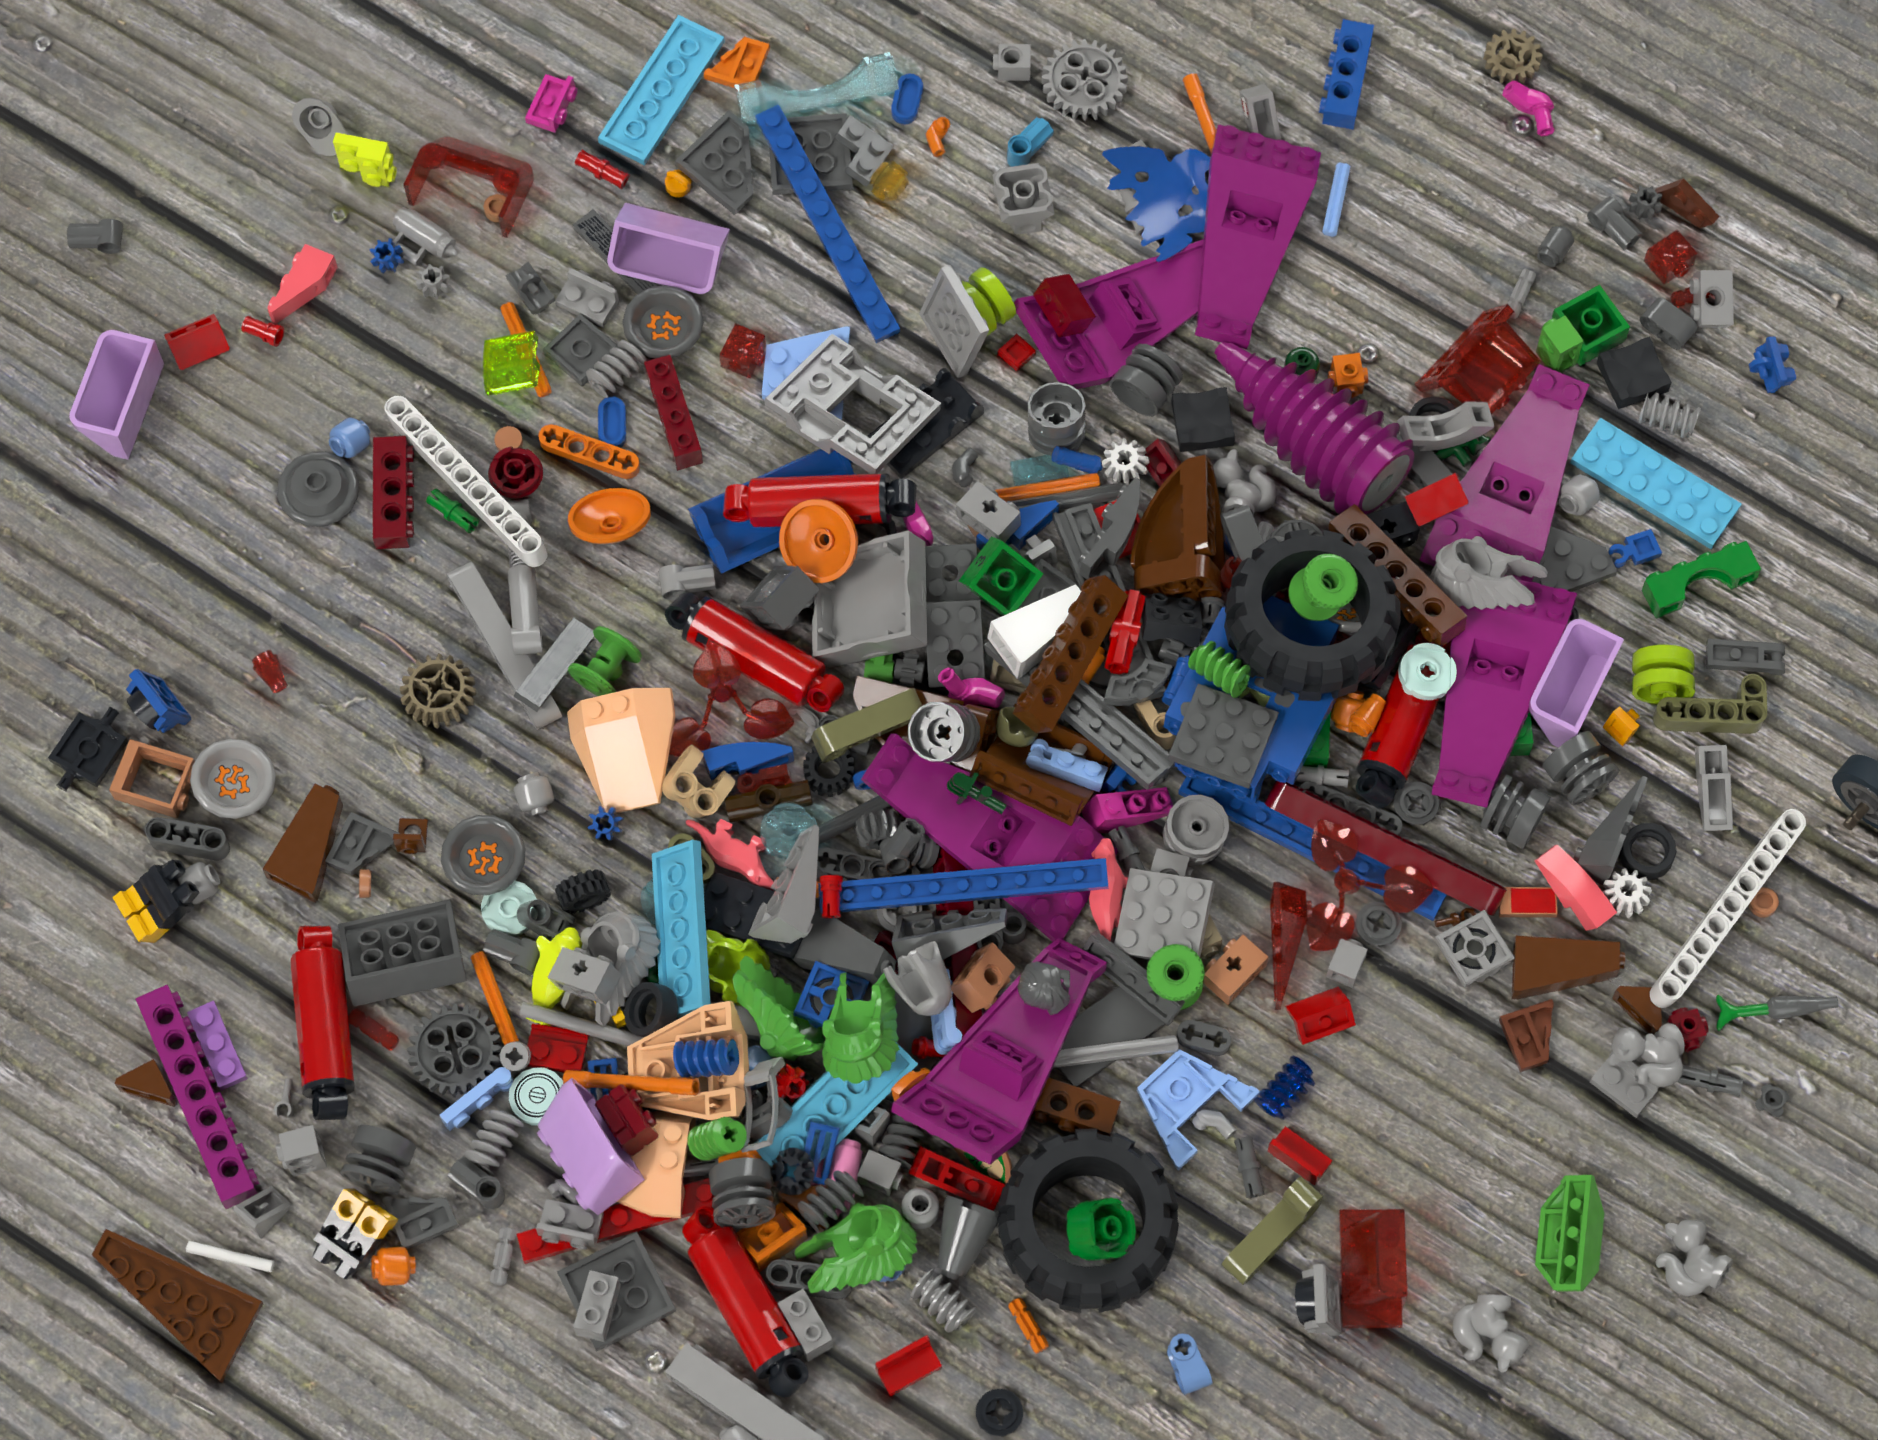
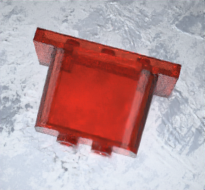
M1506 304L1483 311L1414 385L1420 392L1442 387L1462 404L1464 402H1487L1492 415L1496 409L1503 408L1510 401L1509 396L1514 390L1518 391L1527 383L1526 377L1538 366L1541 360L1506 322L1514 313V310Z
M1340 1209L1339 1242L1342 1328H1402V1310L1408 1297L1404 1209Z

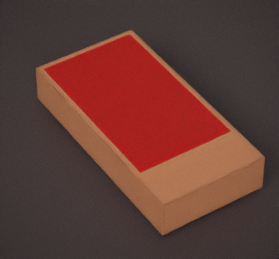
M1504 887L1507 891L1499 905V917H1557V895L1551 887Z

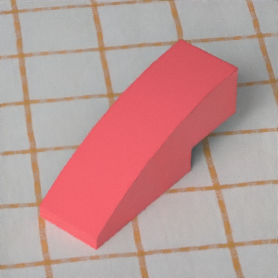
M1554 845L1534 860L1564 908L1571 907L1586 931L1600 927L1617 913L1593 879L1558 845Z

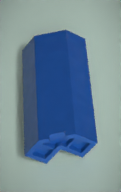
M818 449L757 478L856 474L851 466L853 462L834 450L831 454H828L824 450ZM748 481V482H746V483H744V484H742V485L748 486L750 481ZM725 492L688 509L701 541H704L714 566L721 574L780 547L779 533L781 526L753 527L750 519L744 522L729 521L723 516Z

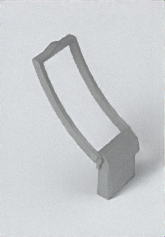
M782 1057L759 1062L744 1077L747 1140L741 1149L742 1153L758 1150L773 1143L778 1121V1088L775 1076L786 1065ZM770 1081L772 1090V1118L768 1138L765 1141L748 1145L752 1127V1095L750 1086Z

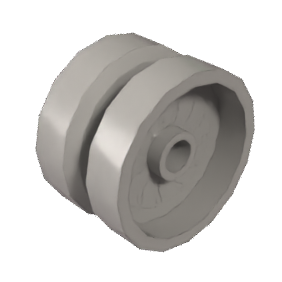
M1204 795L1186 796L1178 800L1170 809L1163 829L1164 845L1169 852L1190 857V866L1208 863L1214 860L1220 853L1229 831L1228 816L1224 808L1213 798Z

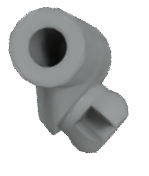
M1202 1109L1196 1113L1197 1116L1192 1120L1193 1125L1198 1130H1203L1207 1126L1215 1127L1226 1140L1237 1131L1219 1111Z
M556 1179L555 1183L548 1186V1191L554 1199H558L563 1195L572 1204L581 1206L575 1198L578 1192L575 1188L572 1189L565 1180Z

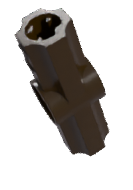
M808 780L780 786L764 784L756 791L725 798L730 823L759 816L774 818L783 811L813 805ZM767 798L775 799V801L772 804H762V802Z

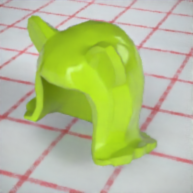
M706 930L709 988L715 992L723 993L722 999L724 1002L732 1001L737 1006H741L737 1002L738 996L733 984V975L737 970H740L741 960L746 955L752 958L754 963H761L765 970H769L771 966L769 956L759 943L753 939H747L743 943L738 939L725 938L716 931Z

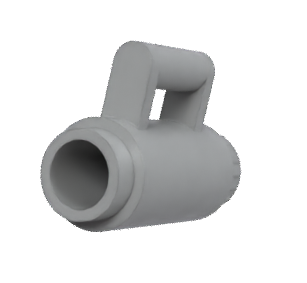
M402 207L397 211L392 224L396 226L399 234L393 242L395 246L400 245L403 249V252L399 254L400 256L418 266L427 252L438 255L441 258H446L450 254L453 256L458 255V251L454 249L456 241L447 231L412 208ZM405 237L421 246L418 253L402 244Z

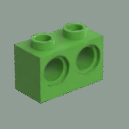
M1566 316L1559 319L1553 318L1542 326L1536 353L1546 367L1562 373L1577 364L1583 339Z

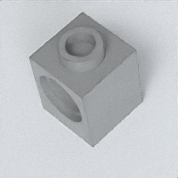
M999 44V54H993V70H998V80L1030 81L1031 44ZM1008 61H1015V62H1017V63H1015V64H1009V63H1007V62H1008Z
M1340 939L1329 965L1326 978L1353 988L1368 949L1364 948L1356 940L1347 939L1346 941Z
M869 1150L858 1172L857 1180L859 1184L890 1197L893 1189L898 1190L905 1174L901 1173L902 1166L900 1162Z

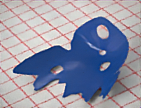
M1134 146L1118 147L1103 151L1102 156L1121 171V173L1110 179V185L1107 189L1133 188L1136 190L1133 198L1138 200L1139 203L1125 219L1135 221L1139 226L1144 227V231L1141 234L1143 238L1141 245L1144 247L1151 242L1165 238L1163 244L1156 250V252L1161 253L1156 259L1157 262L1170 258L1191 244L1192 237L1188 236L1187 233L1204 232L1208 191L1205 173L1209 170L1211 157L1197 149L1191 148L1181 154H1177L1171 162L1167 160L1164 151L1157 148ZM1137 172H1147L1149 179L1147 182H1138L1135 174ZM1194 186H1197L1196 188L1199 190L1197 195L1192 192ZM1183 205H1190L1193 209V212L1189 215L1179 216L1178 210Z

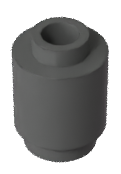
M1564 226L1552 227L1538 248L1537 258L1539 261L1549 267H1555L1561 263L1574 243L1572 232Z

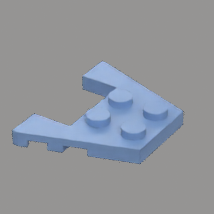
M841 327L766 345L762 399L765 400L831 334L849 344L850 327ZM843 400L830 412L841 420L843 418Z
M1180 1049L1137 1087V1092L1178 1171L1198 1152L1178 1131L1186 1121L1219 1091L1240 1112L1260 1094L1257 1088L1247 1086L1238 1081L1237 1078L1212 1068V1065Z

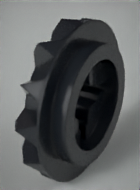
M789 1148L780 1151L776 1159L772 1160L771 1176L774 1181L772 1185L777 1187L781 1193L798 1195L805 1192L812 1184L815 1167L811 1157L804 1150ZM788 1165H799L798 1167H796L797 1169L794 1171V1178L790 1176L784 1177L786 1176V1173L789 1171L787 1167Z
M993 1389L986 1392L979 1399L976 1406V1419L980 1428L990 1436L1004 1437L1014 1433L1022 1423L1023 1406L1019 1398L1011 1391ZM997 1401H999L1003 1411L1010 1412L1003 1416L1002 1425L999 1424L996 1416L987 1415L995 1412Z

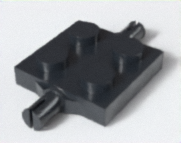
M109 707L101 720L90 718L81 712L74 718L48 757L50 762L65 771L58 784H56L59 789L67 792L75 778L84 780L95 787L99 786L128 743L125 736L115 732L111 727V724L119 715L116 709Z

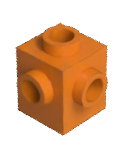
M1360 353L1332 356L1331 371H1328V379L1332 378L1334 380L1335 394L1346 388L1351 390V398L1363 394L1364 384L1368 383L1367 367H1362Z

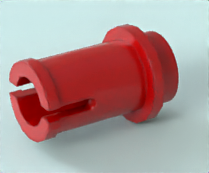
M926 1036L915 1038L912 1042V1053L919 1059H924L925 1057L944 1058L945 1056L935 1050L933 1039H927Z

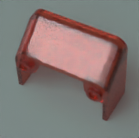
M449 136L440 137L422 146L403 184L408 205L414 206L430 170L445 165L493 181L495 190L507 195L498 219L502 236L508 238L534 181V173L530 164Z

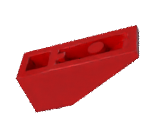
M921 1146L908 1172L919 1179L994 1211L1002 1189L1005 1187V1184Z

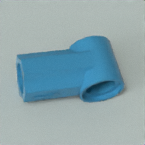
M1036 117L1019 135L1010 138L1006 158L1010 167L1030 163V158L1054 134V130L1049 122L1043 118Z

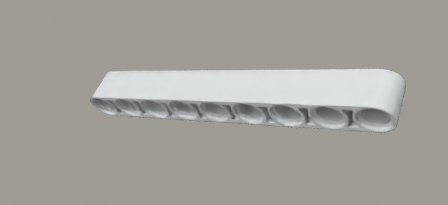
M393 396L388 399L385 404V412L394 429L401 436H406L408 443L413 446L422 458L525 564L530 567L542 565L547 559V550L539 534L403 396Z
M1796 809L1786 810L1773 822L1652 986L1650 998L1654 1005L1659 1008H1667L1683 995L1804 830L1806 819L1800 811ZM1785 822L1789 823L1793 830L1789 829ZM1770 842L1774 843L1778 850L1773 849ZM1755 862L1761 865L1763 871L1756 867ZM1739 883L1744 884L1748 891L1743 890ZM1724 903L1728 904L1733 912L1728 911ZM1709 924L1717 929V933L1710 929ZM1694 945L1698 946L1701 949L1702 954L1698 953L1694 949ZM1678 966L1683 967L1686 970L1687 975L1682 974L1679 971ZM1662 987L1668 988L1671 996L1666 995Z

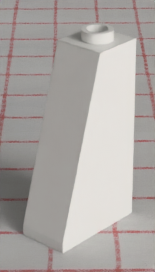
M1076 584L991 621L987 638L1017 679L1025 675L1043 659L1044 651L1051 646L1056 637L1055 632L1057 628L1067 618L1069 607L1077 600L1081 593Z

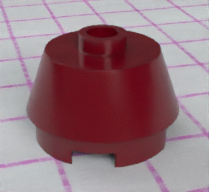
M512 446L506 447L494 456L489 466V482L500 495L508 499H525L530 497L541 484L543 466L539 458L529 449L513 448Z

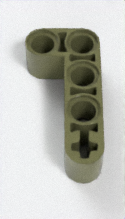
M1757 674L1745 676L1737 690V699L1663 698L1657 704L1653 714V723L1658 729L1663 731L1756 733L1761 729L1767 717L1766 681ZM1752 687L1758 694H1750L1745 688ZM1689 712H1698L1702 718H1693ZM1718 713H1726L1730 719L1724 720L1719 717ZM1752 713L1758 717V720H1750L1746 714Z
M912 688L817 728L811 738L822 763L832 761L844 755L850 748L909 724L912 715L922 704L915 688Z
M1300 1176L1286 1190L1282 1200L1234 1248L1221 1265L1242 1285H1245L1317 1211L1323 1196Z

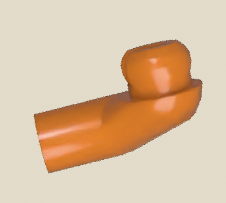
M939 117L926 132V139L934 157H939L945 153L941 140L950 127V122L946 117Z

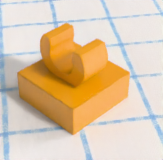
M1619 706L1611 713L1603 728L1623 747L1631 740L1640 725L1635 721L1640 718V715L1634 709H1630L1626 713Z

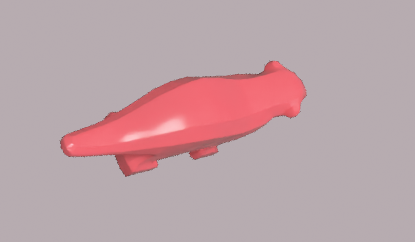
M689 819L686 821L687 826L700 834L706 851L718 866L744 875L753 885L774 891L771 888L774 881L766 873L759 856V852L766 850L765 840L753 835L750 844L746 845L741 840L731 837L734 834L731 831L733 824L723 819L717 822L715 834H712L703 825Z
M1105 838L1101 839V842L1092 852V857L1095 859L1106 858L1109 889L1091 890L1089 903L1092 916L1100 934L1111 942L1112 931L1119 924L1122 909L1120 902L1123 888L1126 889L1128 877L1123 875L1116 860L1111 839Z

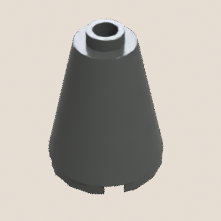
M948 1195L946 1196L937 1265L938 1268L943 1269L941 1273L943 1276L957 1281L959 1275L966 1277L998 1225L999 1213Z

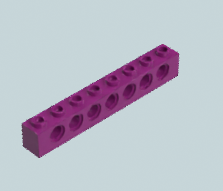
M167 984L135 998L224 1208L229 1209L258 1194L255 1186L260 1183L254 1169L248 1170L244 1160L249 1159L242 1142L237 1144L233 1135L238 1133L232 1118H225L222 1109L227 1108L221 1092H214L211 1084L216 1082L210 1066L206 1068L203 1066L201 1059L205 1057L199 1041L194 1043L190 1033L195 1031L189 1017H182L180 1008L184 1007L178 991L172 993ZM174 1015L170 1023L161 1024V1019L164 1016ZM176 1040H184V1045L180 1049H171L172 1044ZM195 1065V1069L191 1074H182L185 1066ZM198 1090L206 1091L202 1099H192L194 1093ZM210 1115L217 1116L214 1124L210 1126L203 1125L206 1117ZM219 1141L228 1142L224 1150L214 1151V1147ZM229 1167H239L235 1176H225V1172Z

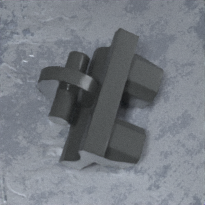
M529 262L525 263L517 271L506 275L507 281L532 315L548 309L550 304L555 302V297Z

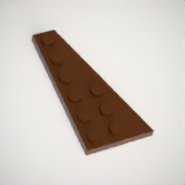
M105 1229L92 1256L222 1383L259 1314L263 1302Z

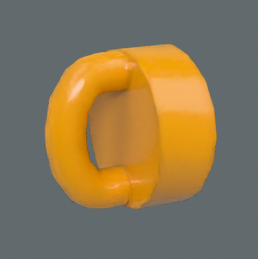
M670 170L666 174L665 188L671 196L683 197L690 192L692 181L681 170Z

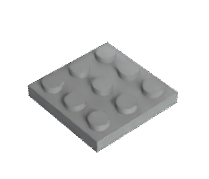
M951 265L941 267L919 315L958 379L968 374L989 329L986 320L981 317L975 307L973 298L968 295L963 287L961 278L954 272Z
M1130 868L1114 945L1128 956L1150 959L1160 948L1171 944H1179L1191 948L1200 957L1215 883L1211 880Z

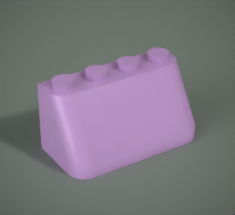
M625 203L615 219L607 259L608 265L612 271L618 274L678 287L697 294H704L714 284L730 229Z
M116 330L103 332L97 340L69 416L74 428L115 457L129 459L164 366L155 340Z
M1575 619L1567 625L1529 702L1530 713L1550 743L1558 748L1578 734L1624 641L1623 638L1583 619Z
M571 1078L561 1086L538 1123L540 1130L537 1134L546 1146L550 1145L553 1150L550 1156L559 1167H563L565 1173L562 1176L567 1184L578 1192L575 1198L584 1210L590 1208L599 1215L645 1179L631 1156L620 1147L595 1107L597 1100L593 1094L575 1079Z

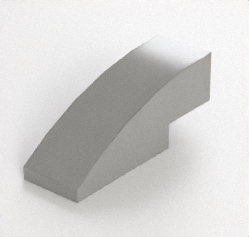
M1727 745L1694 747L1703 831L1733 830L1731 776L1728 773Z

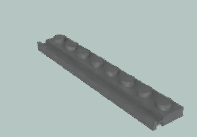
M1091 503L1066 509L1063 513L1057 514L1055 512L1052 516L1080 590L1082 584L1087 579L1079 575L1081 567L1079 559L1087 548L1092 549L1096 544L1095 539L1101 531ZM1103 561L1090 577L1106 575L1120 589L1126 591L1116 565L1112 566ZM1111 627L1102 641L1106 656L1110 646ZM1140 629L1137 646L1133 650L1130 669L1128 673H1123L1119 676L1135 672L1141 667L1145 658L1154 660L1146 640L1142 638V629ZM1163 686L1156 694L1142 702L1162 697L1166 690Z
M987 641L984 644L983 650L1015 677L992 643ZM1042 660L1025 675L1018 678L1026 687L1029 685L1031 674L1039 667ZM1081 679L1061 717L1145 789H1150L1167 774L1171 767L1175 766V762L1168 760L1169 753L1113 705L1103 703L1104 698Z

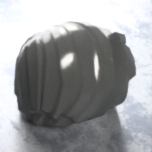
M1038 961L1030 962L1026 965L1019 979L1018 993L1020 998L1031 1007L1047 1010L1050 1015L1059 1013L1070 1002V995L1068 994L1070 971Z

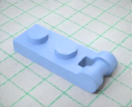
M1036 739L1032 743L1031 752H1029L1026 759V764L1030 768L1100 792L1108 767L1100 765L1095 761H1089L1072 755L1069 752L1049 747L1048 743L1043 739Z
M946 969L950 979L949 969ZM951 998L949 1005L940 1014L931 1016L934 1047L942 1055H946L953 1046L962 1040V1034L956 1028L957 1011L953 1006V998Z
M505 1067L496 1069L440 1114L443 1124L449 1131L455 1127L460 1128L469 1121L470 1115L477 1109L482 1110L493 1101L492 1097L498 1092L509 1091L513 1083L511 1072Z

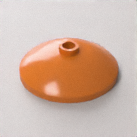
M625 488L599 490L586 495L572 506L568 514L569 528L576 537L589 543L613 544L622 542L635 536L646 526L651 516L650 504L645 496L634 490Z
M812 499L799 503L788 512L780 528L779 545L787 566H798L813 583H826L840 578L850 569L857 554L858 536L852 519L843 508L828 500ZM825 534L829 537L828 544L824 541Z

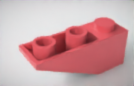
M307 244L304 245L301 252L295 254L292 262L293 267L289 274L283 276L278 294L269 301L268 312L272 323L277 324L326 290L338 268L334 255Z

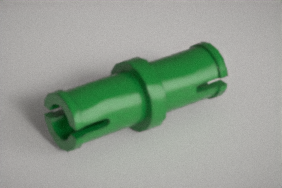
M434 489L431 491L438 501L428 495L426 499L427 504L444 514V519L449 522H455L466 530L467 533H472L475 530L467 521L477 527L479 518L462 508V504L459 501L451 500L441 493L440 490Z

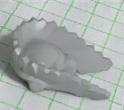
M1475 536L1472 540L1459 539L1441 548L1436 555V565L1431 572L1430 579L1458 607L1463 605L1470 609L1475 606L1482 610L1486 607L1494 609L1499 605L1506 609L1509 605L1518 607L1520 604L1528 606L1535 603L1534 594L1518 582L1513 575L1545 578L1548 572L1545 567L1537 562L1526 560L1523 556L1510 555L1498 551L1487 545L1482 537Z
M621 911L609 912L600 916L592 927H586L581 933L582 949L587 951L591 957L598 958L601 955L609 958L614 962L613 966L621 974L607 1004L604 1005L596 1002L595 1021L601 1026H605L609 1022L610 1016L616 1015L618 1007L624 1006L625 998L629 997L632 990L641 983L642 978L648 976V968L656 965L654 957L659 954L658 946L661 941L656 936L657 930L643 916L627 914ZM565 992L561 1002L562 1007L567 1010L573 1003L576 995Z

